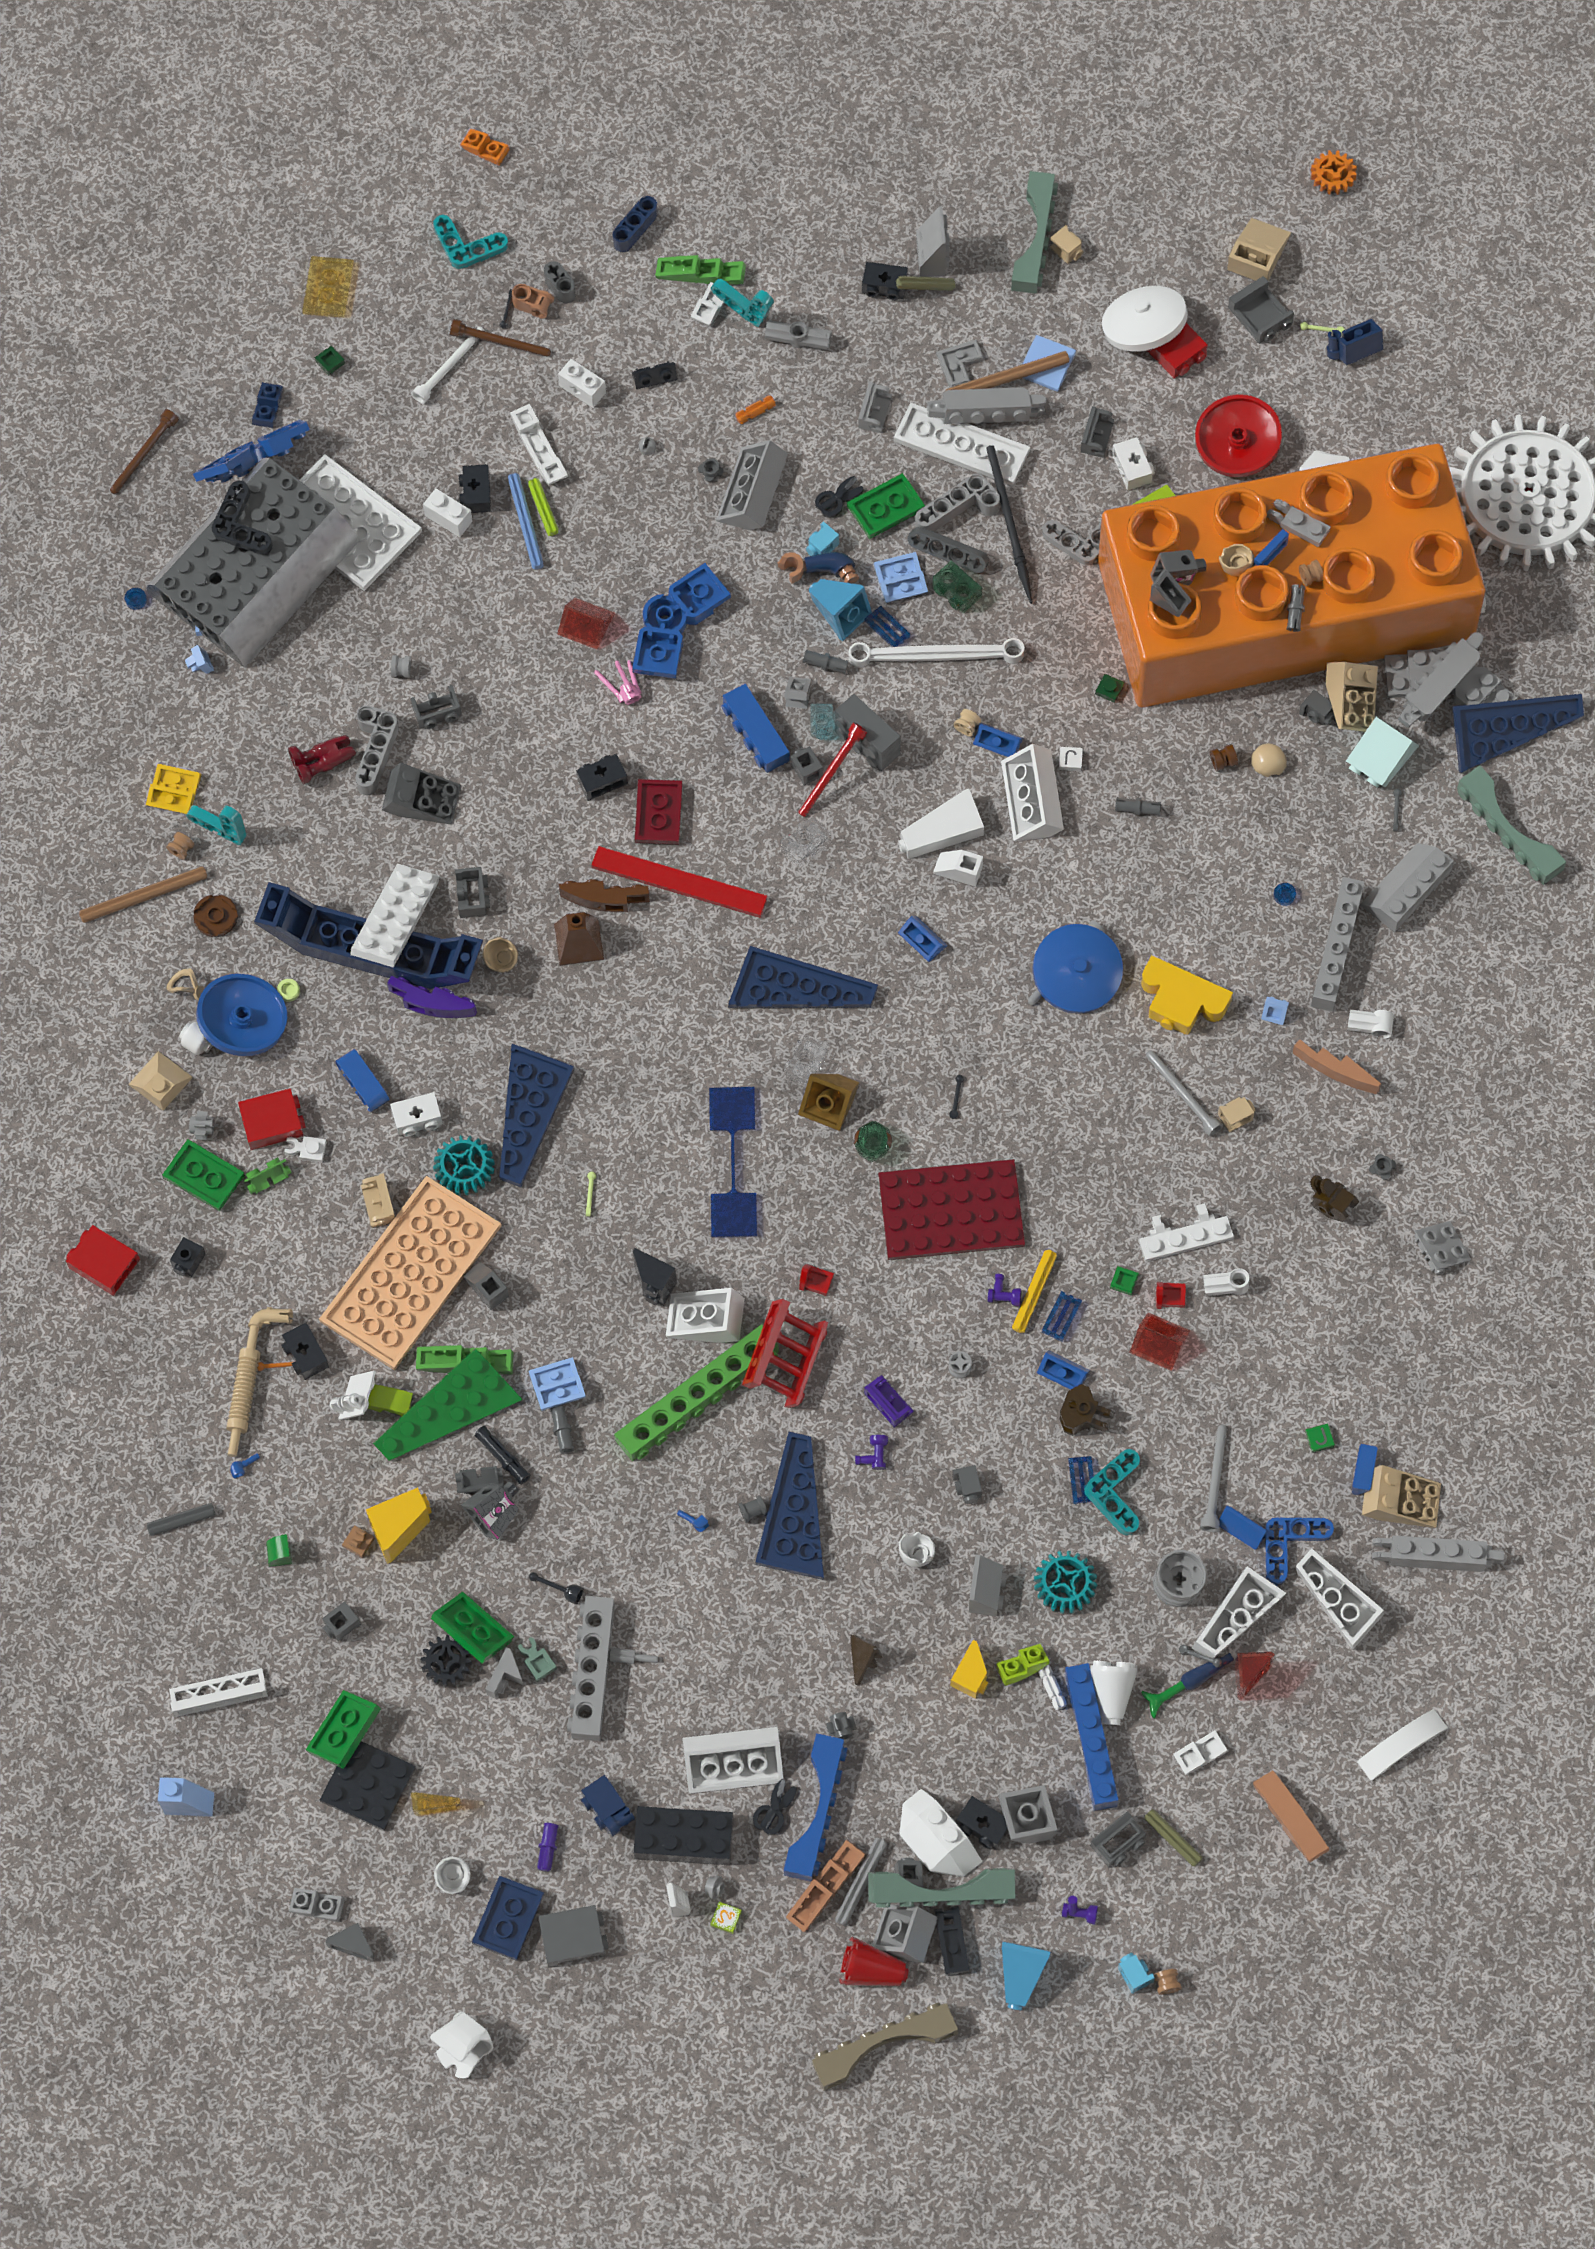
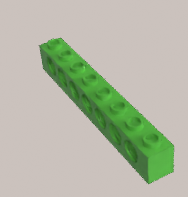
M762 1325L614 1434L615 1441L631 1461H634L636 1458L638 1460L644 1458L649 1453L648 1449L655 1444L657 1446L663 1444L667 1440L668 1434L673 1431H680L691 1417H699L707 1405L710 1403L714 1405L719 1402L723 1397L722 1394L727 1390L733 1391L739 1387L752 1358L747 1354L755 1350L763 1328ZM777 1343L773 1349L775 1356H778L777 1353L779 1352V1345ZM733 1364H738L741 1366V1368L738 1371H732L729 1369V1367ZM713 1378H721L723 1380L718 1385L711 1383ZM697 1391L704 1393L702 1398H694L692 1395ZM678 1405L686 1407L683 1412H676L674 1410ZM659 1419L668 1421L664 1426L656 1424V1421ZM642 1432L649 1434V1437L645 1440L637 1438L638 1434Z

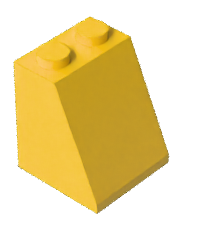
M418 1487L365 1509L387 1564L391 1563L430 1522L429 1514L432 1513L430 1503L425 1493L420 1494Z

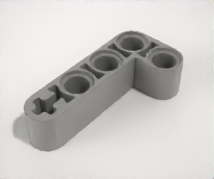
M973 474L920 509L915 515V527L925 528L934 532L974 504L984 515L993 516L999 511V494L985 477L980 474ZM978 486L980 489H973L972 487ZM956 498H962V499H964V500H962V501H957V500H955V499H956ZM986 502H993L994 504L989 505ZM942 509H943V510H946V512L941 513V512H938V510H942Z
M362 706L357 711L358 725L362 731L370 733L371 737L355 779L358 791L363 795H371L378 787L396 740L399 726L394 713L372 706ZM367 717L372 718L370 721H363ZM387 723L393 724L390 727H384ZM380 742L386 743L383 746H377ZM373 761L378 762L376 765H369Z

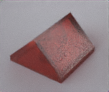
M574 598L564 607L557 635L598 650L615 612Z
M1148 1312L1138 1327L1129 1353L1172 1371L1190 1330Z
M1273 1652L1237 1653L1235 1676L1237 1698L1240 1701L1272 1667L1275 1656Z

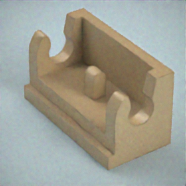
M384 1173L362 1180L363 1185H361L371 1228L391 1223L395 1215Z

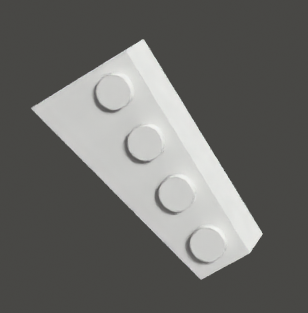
M1312 1548L1296 1565V1572L1353 1650L1382 1618L1384 1610Z
M1246 1567L1192 1646V1649L1214 1659L1278 1603L1286 1593L1249 1567Z

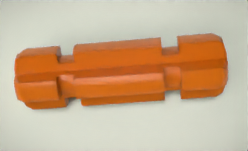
M771 395L763 398V401L759 400L746 407L745 411L743 409L735 414L737 421L743 424L748 421V418L753 419L766 412L765 409H772L776 406L775 400Z

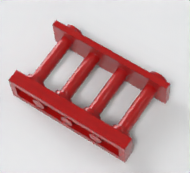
M779 1299L771 1303L742 1385L751 1389L763 1384L787 1396L784 1407L792 1408L799 1406L805 1397L804 1390L821 1342L826 1338V1328L829 1322L824 1320L811 1325L789 1313V1301ZM783 1322H787L810 1334L806 1346L782 1334L780 1330ZM777 1342L802 1355L799 1367L774 1355L773 1349ZM769 1363L795 1376L791 1388L766 1376L765 1371Z

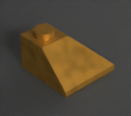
M810 1074L798 1115L840 1131L854 1101L859 1082L840 1074Z

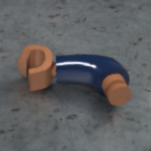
M789 552L784 554L778 562L780 570L785 571L789 567L796 568L794 572L789 574L791 584L801 579L803 571H806V573L830 572L837 578L841 577L845 583L854 584L859 580V576L855 574L854 570L855 562L844 553H823L804 557L802 560L799 554Z

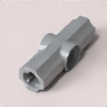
M768 320L765 339L789 343L795 348L807 346L828 350L832 331L807 327L801 321L789 324Z

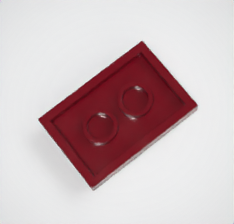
M638 779L635 843L679 845L682 780Z

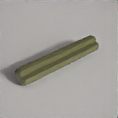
M900 276L896 280L897 288L952 291L956 286L953 278Z
M1154 1809L1145 1815V1820L1193 1867L1201 1862L1202 1856Z

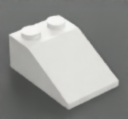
M733 1288L671 1294L666 1337L714 1343L739 1341L745 1298Z

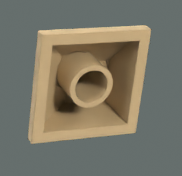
M158 1051L129 1085L164 1111L193 1077Z

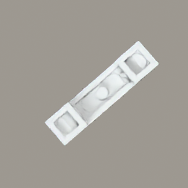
M530 404L510 412L528 453L546 483L551 485L568 477L559 457H556L539 426V420Z
M1433 1709L1392 1734L1359 1759L1357 1763L1370 1781H1372L1415 1749L1447 1730L1448 1727Z

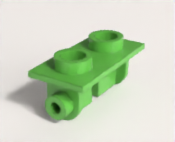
M277 1157L267 1162L266 1165L268 1167L264 1170L259 1171L256 1168L246 1173L247 1178L243 1181L250 1182V1185L247 1186L250 1194H258V1192L270 1187L267 1181L269 1177L274 1184L288 1178L291 1170L288 1165L284 1167L282 1164L286 1160L280 1161Z

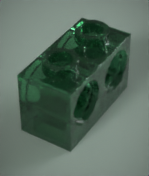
M952 560L933 576V590L937 595L947 598L950 606L955 610L959 609L962 613H965L982 597V587ZM951 580L952 583H945L944 581ZM960 594H967L968 596H967V597H961V596H959V595H960Z

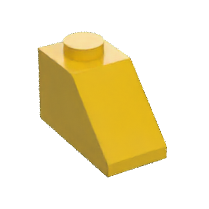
M973 1640L951 1678L950 1686L976 1699L979 1693L983 1695L989 1682L986 1681L987 1671L978 1643Z

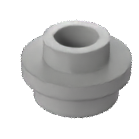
M710 1876L706 1882L705 1895L709 1896L710 1899L716 1900L724 1892L725 1883L722 1881L721 1876Z

